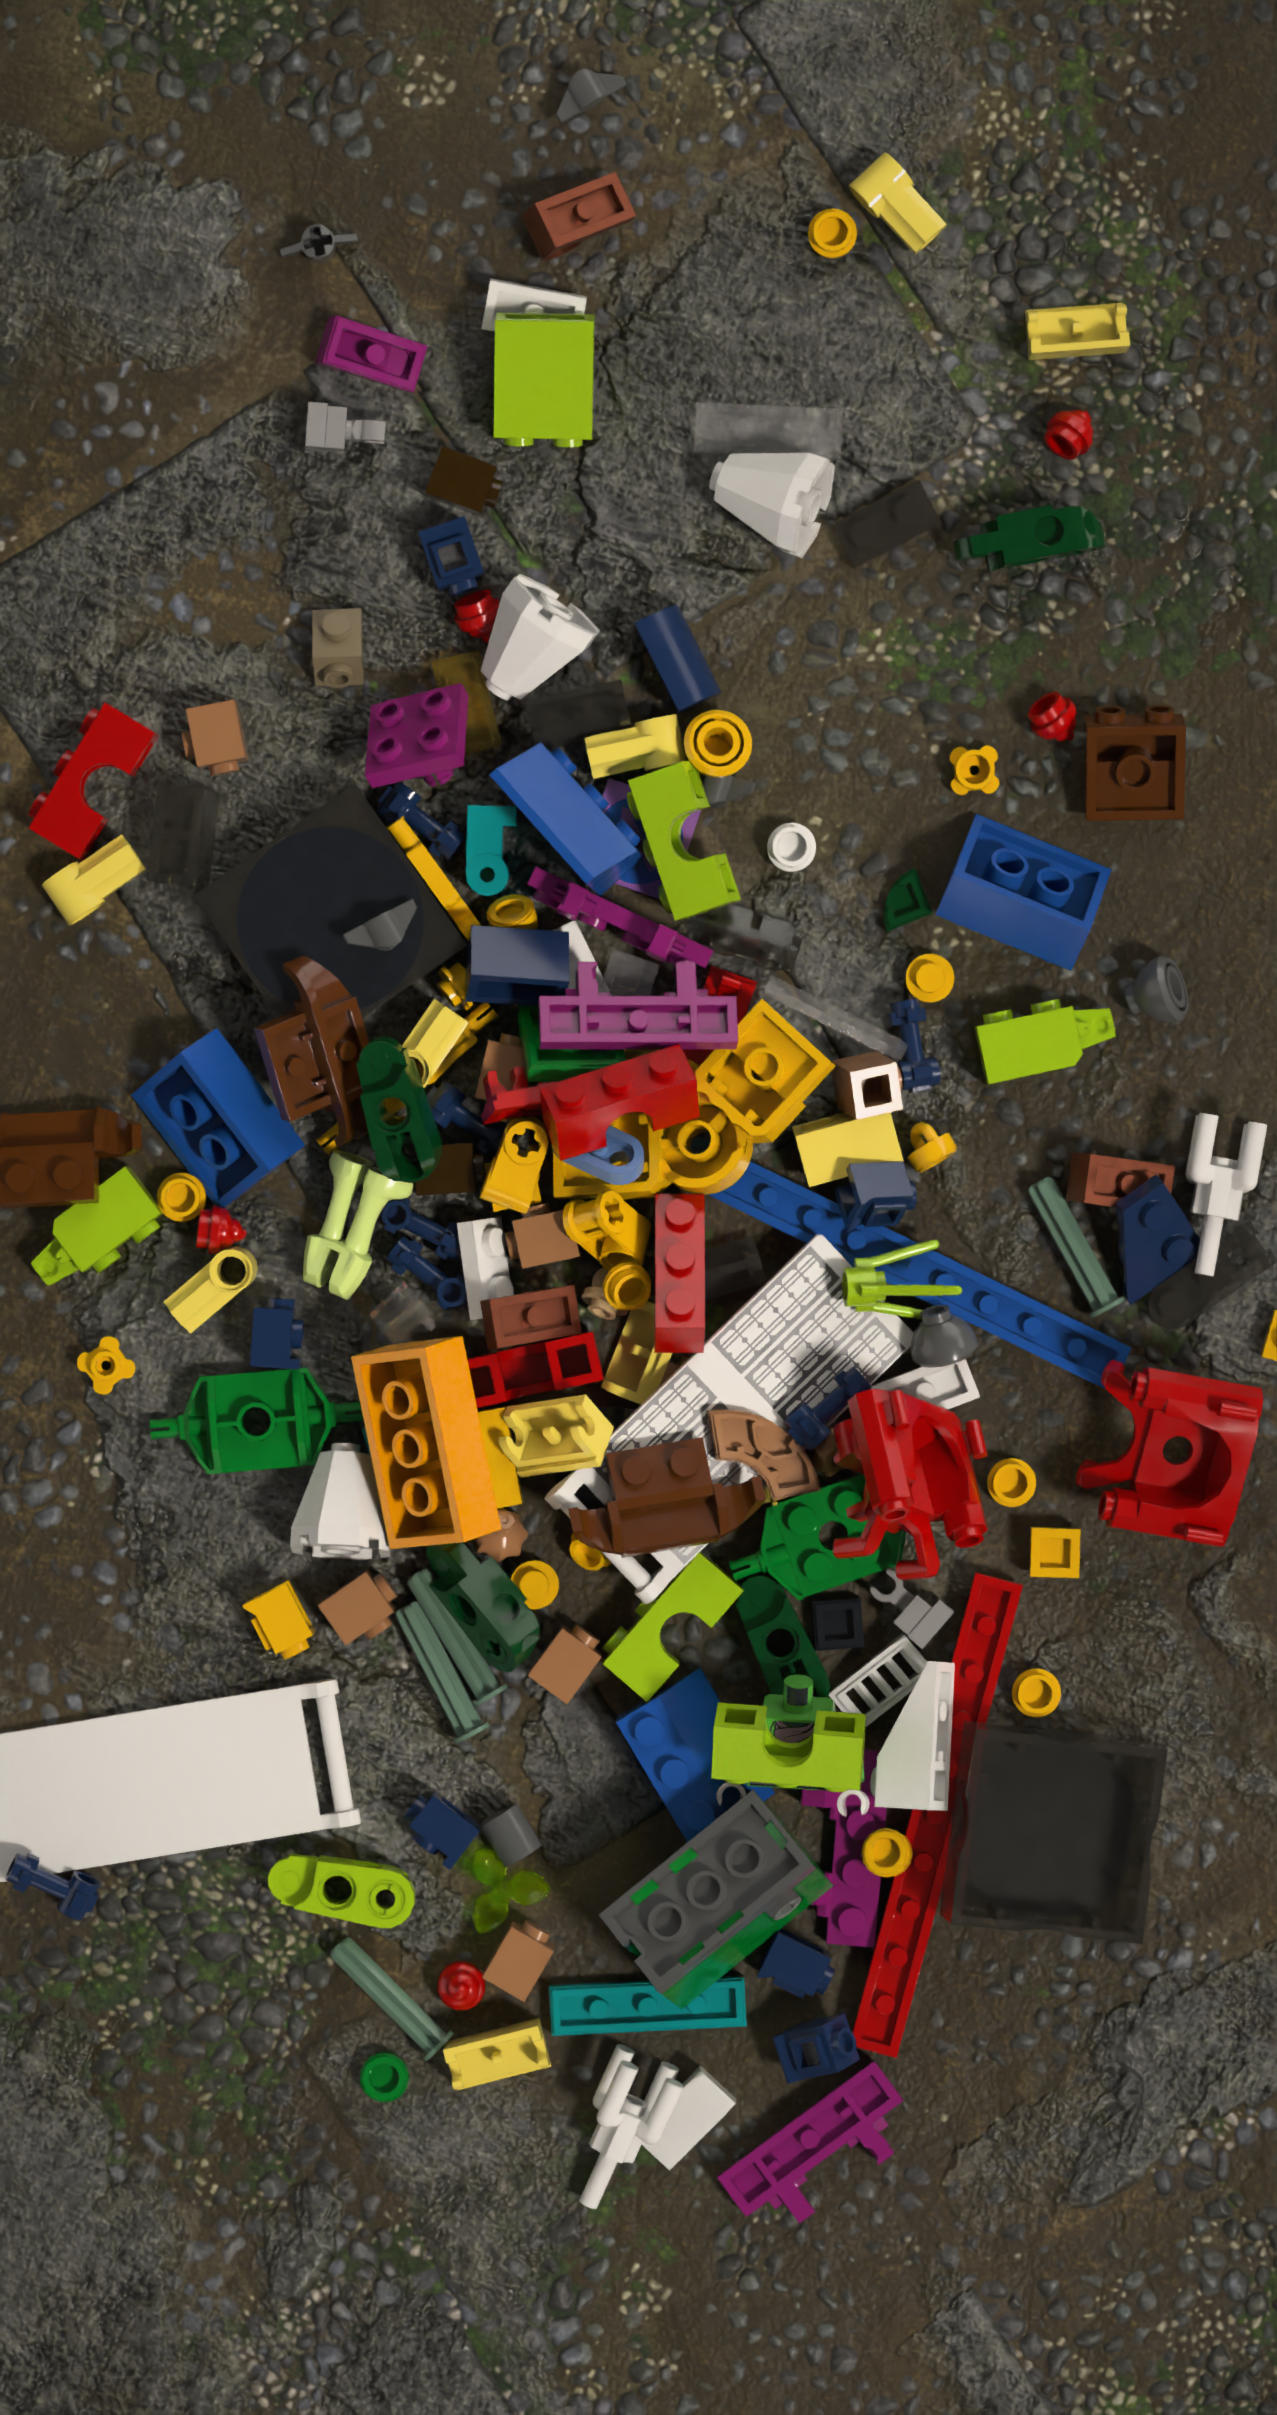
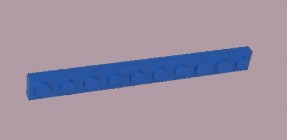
M696 1135L691 1143L692 1154H700L707 1150L710 1141ZM751 1161L745 1173L735 1184L721 1192L708 1194L805 1243H808L817 1234L823 1235L852 1266H854V1258L874 1257L918 1244L884 1226L864 1227V1225H858L850 1232H846L837 1203ZM933 1250L875 1267V1271H884L886 1282L891 1285L960 1286L962 1288L960 1295L916 1297L934 1306L948 1305L951 1314L961 1317L963 1320L1104 1389L1105 1386L1101 1382V1374L1107 1363L1115 1360L1122 1362L1124 1365L1132 1348Z

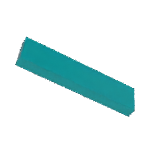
M744 1975L722 1976L683 2009H680L660 1994L649 1980L549 1985L552 2036L747 2026Z

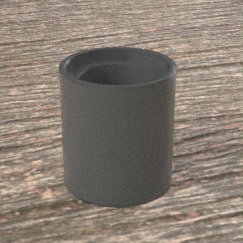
M517 1803L500 1810L479 1825L504 1868L525 1858L542 1846Z

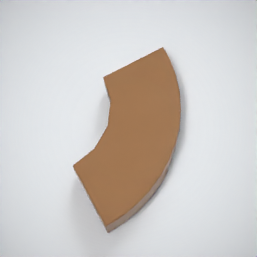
M734 1409L706 1410L714 1459L738 1461L750 1466L758 1476H761L769 1498L772 1500L820 1491L818 1478L808 1455L794 1438L781 1427L763 1417L746 1411Z

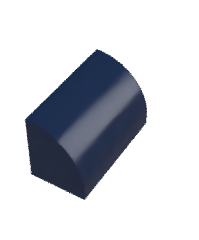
M679 605L667 607L634 623L635 630L678 715L722 694Z
M471 925L466 960V1002L538 1006L539 996H564L565 989H568L570 982L569 932Z

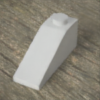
M928 1661L877 1756V1767L873 1769L870 1780L871 1792L875 1796L874 1807L948 1811L955 1663Z

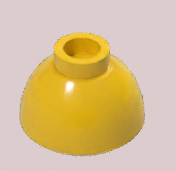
M710 710L695 717L688 725L684 736V751L688 761L691 762L694 769L709 777L722 778L736 773L746 764L752 751V738L748 727L738 716L724 710Z

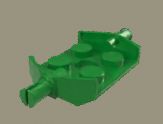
M303 1367L300 1369L200 1376L183 1415H178V1418L150 1419V1428L169 1427L166 1430L150 1431L151 1440L180 1437V1440H186L206 1473L218 1474L316 1465L332 1427H336L337 1423L364 1422L362 1413L346 1414L348 1411H360V1402L342 1404L331 1402L310 1369ZM259 1407L266 1410L269 1414L271 1424L268 1431L263 1435H252L244 1428L243 1416L248 1409Z
M860 1474L822 1487L820 1491L790 1498L777 1503L776 1506H767L760 1548L755 1549L756 1553L728 1562L731 1571L750 1565L749 1567L732 1572L735 1581L761 1571L763 1573L768 1572L800 1601L804 1597L896 1566V1563L902 1560L906 1531L903 1529L894 1534L885 1531L875 1553L864 1557L836 1558L833 1554V1549L826 1548L820 1542L819 1531L825 1523L830 1521L842 1523L847 1529V1538L861 1537L868 1520L859 1522L848 1518L846 1508L864 1500L866 1480L865 1475Z

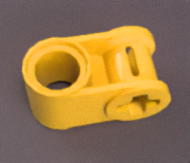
M533 1116L509 1121L504 1130L497 1153L492 1158L479 1196L480 1199L523 1214L528 1212L549 1143L548 1134L540 1119ZM527 1128L533 1130L534 1139L539 1143L537 1145L529 1144L525 1151L518 1149V1140L513 1136L515 1134L523 1135Z
M613 1190L604 1191L594 1200L585 1202L577 1199L565 1205L562 1220L567 1235L572 1241L578 1243L597 1259L604 1269L610 1271L616 1265L624 1262H633L643 1266L652 1229L651 1223L646 1217L636 1212L617 1192Z

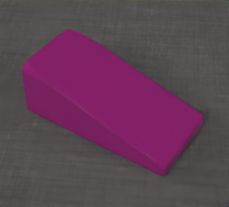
M336 315L329 317L315 364L414 393L428 346Z

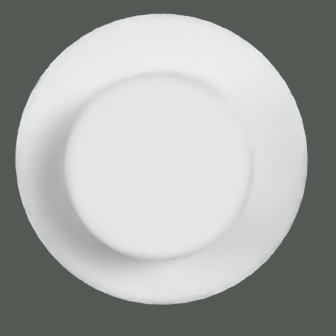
M785 823L778 826L771 833L767 843V852L771 862L777 868L787 872H796L804 869L812 862L816 853V842L813 834L805 826L798 823Z

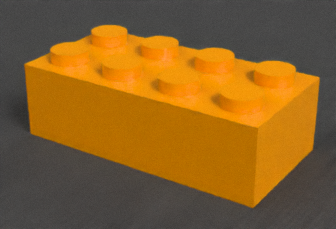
M463 1336L391 1344L351 1356L389 1548L398 1549L462 1543L500 1530L501 1524Z

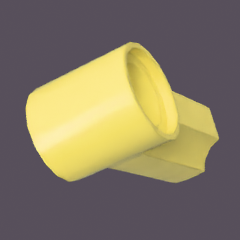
M884 152L848 187L861 205L875 218L881 217L916 255L947 224L912 187L914 183L906 171L894 158Z
M677 714L643 720L634 723L632 728L614 730L584 738L593 780L644 769V772L656 771L682 761H687Z
M120 835L82 862L75 861L48 878L42 884V887L70 926L98 909L105 903L104 898L146 871V868L126 838Z
M433 999L402 1044L403 1048H407L409 1057L416 1058L422 1063L424 1075L421 1081L424 1088L430 1083L431 1078L469 1024L467 1020L436 999Z
M235 1246L225 1249L216 1254L208 1264L163 1302L180 1325L191 1334L254 1281L258 1271L257 1261L254 1255L246 1248ZM233 1256L239 1258L244 1263L246 1274L241 1282L233 1283L224 1278L221 1272V1265L226 1257Z

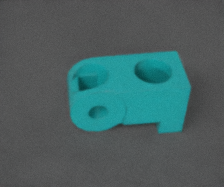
M467 806L466 879L470 888L479 895H497L508 885L510 877L509 868L503 860L504 827H517L518 807Z

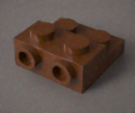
M1151 705L1145 708L1144 714L1125 715V709L1122 707L1101 706L1095 709V715H1084L1086 821L1184 819L1186 724L1183 714H1174V708L1171 706Z

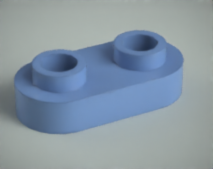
M609 1125L606 1131L607 1147L562 1160L607 1183L625 1185L635 1181L642 1174L644 1169V1149L638 1139ZM552 1145L553 1151H554L555 1155L558 1157V1155H557V1153H556V1151H555V1149H554V1147H553V1145ZM619 1161L626 1163V1165L623 1166H615L612 1164Z

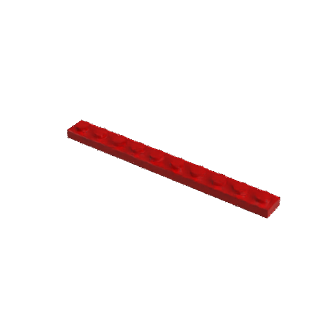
M974 1572L950 1662L955 1663L948 1811L911 1809L904 1835L911 1844L912 1859L907 1869L892 1879L852 2028L857 2048L897 2058L956 1838V1818L959 1804L966 1786L973 1775L1023 1585L1020 1583Z

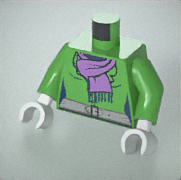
M805 1675L786 1677L784 1679L783 1695H766L762 1705L767 1706V1726L769 1731L777 1739L787 1743L801 1742L811 1736L814 1732L817 1710L836 1712L834 1700L827 1697H813V1680ZM863 1760V1770H862L861 1783L864 1782V1780H865V1779H864V1760ZM728 1782L722 1784L716 1793L718 1804L721 1806L722 1793L728 1787L737 1788L741 1794V1799L746 1796L745 1789L741 1784H731ZM747 1783V1786L781 1788L772 1783ZM798 1786L795 1788H790L828 1791L822 1787ZM860 1790L844 1791L837 1800L838 1811L843 1816H847L846 1800L850 1795L855 1794L861 1800V1815L866 1814L870 1804L867 1795Z

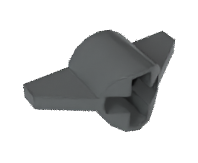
M585 68L578 70L572 76L556 113L558 121L562 124L575 115L592 109L608 96L627 85L622 75L595 73Z
M313 224L303 232L300 243L280 249L281 257L304 253L310 261L324 263L334 256L337 246L358 242L357 233L333 235L327 227L321 224Z
M699 772L709 805L714 808H721L730 801L752 794L756 785L753 782L731 775L714 778Z
M411 899L343 934L346 943L350 945L370 947L381 951L392 950L402 941L417 906L414 900Z

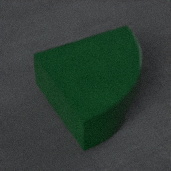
M915 868L903 874L891 887L886 897L883 915L887 932L933 914Z

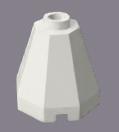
M812 453L730 454L724 463L719 461L714 467L709 488L715 491L714 501L782 552L803 558L817 537L821 523L814 522L819 509L821 508L826 511L828 507L835 465L830 463L829 459Z
M522 574L514 577L502 594L481 667V672L487 678L485 686L492 693L506 701H509L512 696L521 700L587 649L600 632L595 624L572 603L566 607L557 600L559 597L558 593L548 586Z
M333 1443L331 1444V1451L320 1452L291 1527L290 1548L292 1553L303 1555V1545L313 1547L312 1556L318 1558L367 1560L372 1559L373 1549H379L381 1558L390 1557L391 1549L389 1548L370 1454L360 1453V1445Z

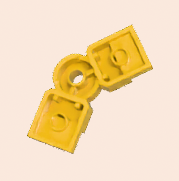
M761 999L738 1024L737 1048L715 1049L695 1071L700 1117L654 1132L644 1112L626 1113L610 1124V1126L632 1135L643 1146L644 1169L635 1181L625 1185L607 1183L560 1161L553 1151L554 1197L558 1200L597 1198L600 1193L613 1190L623 1200L655 1198V1194H662L671 1183L693 1194L708 1195L721 1192L735 1184L745 1173L752 1157L753 1143L774 1142L806 1107L803 1101L833 1070L835 1065L767 1002ZM709 1132L711 1142L707 1150L700 1154H692L691 1143L694 1137L699 1133ZM619 1161L613 1163L612 1165L623 1166L626 1165V1163Z

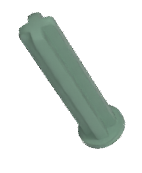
M1047 1177L1031 1185L1028 1188V1194L1093 1311L1089 1314L1090 1318L1092 1319L1125 1301L1124 1296L1120 1298L1117 1296L1054 1179Z
M424 1568L410 1576L407 1584L477 1698V1701L473 1703L474 1707H477L507 1689L508 1685L506 1683L503 1685L499 1684L484 1657L429 1587L436 1578L430 1569Z
M415 1601L400 1608L395 1613V1617L457 1735V1738L453 1739L455 1744L490 1727L488 1722H482L439 1636L419 1602Z
M343 1938L332 1949L330 1953L331 1958L427 2053L423 2057L426 2061L452 2037L454 2033L451 2030L445 2033L351 1938Z

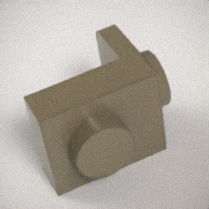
M361 608L312 610V660L315 684L317 686L343 688L349 685L364 684L363 620Z

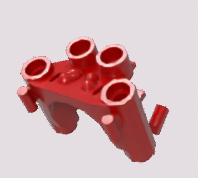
M1115 1360L1109 1361L1101 1374V1382L1105 1389L1131 1412L1134 1424L1133 1437L1129 1447L1116 1460L1102 1463L1089 1459L1082 1461L1075 1475L1076 1484L1090 1489L1130 1480V1490L1112 1487L1111 1492H1102L1098 1504V1519L1106 1521V1527L1223 1547L1235 1520L1258 1434V1424L1263 1405L1262 1388L1149 1367L1144 1368L1142 1372L1135 1371L1131 1381H1129L1123 1375L1125 1372L1123 1363ZM1176 1436L1185 1437L1190 1441L1187 1458L1177 1463L1165 1459L1163 1455L1165 1443Z
M869 1389L856 1393L848 1400L852 1419L840 1422L833 1429L838 1454L833 1459L835 1464L865 1475L864 1500L846 1508L848 1518L859 1522L868 1521L861 1537L835 1539L833 1542V1554L836 1558L872 1555L878 1549L885 1531L894 1534L904 1529L914 1537L917 1559L898 1561L896 1563L897 1578L909 1580L934 1577L938 1573L940 1560L930 1522L943 1521L947 1537L950 1541H954L955 1546L959 1548L978 1545L984 1540L983 1534L988 1530L971 1460V1455H973L974 1459H982L988 1455L980 1421L970 1420L966 1422V1430H964L962 1421L954 1412L905 1394L902 1390Z

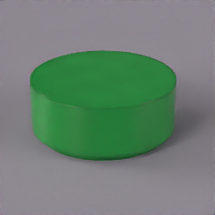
M380 2051L371 2055L364 2062L360 2073V2083L363 2091L371 2099L378 2102L396 2100L405 2092L409 2082V2069L406 2062L401 2056L390 2051Z

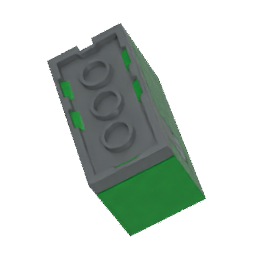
M752 1790L601 1912L599 1916L622 1946L638 1957L634 1960L655 1989L680 2009H683L834 1885L778 1814Z

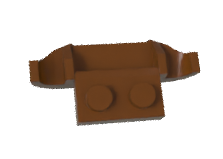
M300 956L282 964L284 973L293 980L300 995L299 999L293 1001L295 1011L255 1027L254 1031L281 1120L291 1122L325 1107L326 1111L334 1112L336 1115L339 1134L334 1137L336 1146H343L362 1137L368 1131L360 1094L363 1091L356 1063L359 1060L361 1051L369 1043L356 997L351 996L341 981L326 968L308 957Z
M100 1107L87 1110L24 1114L1 1113L0 1207L7 1209L99 1203V1159L126 1157L142 1152V1124L133 1122L116 1112Z
M703 1437L606 1453L604 1461L613 1501L607 1502L604 1508L581 1510L575 1507L569 1508L568 1511L574 1537L580 1542L601 1552L617 1554L625 1558L718 1542L720 1538L744 1523L764 1503L766 1498L761 1476L752 1477L743 1483L723 1487V1483L713 1484Z

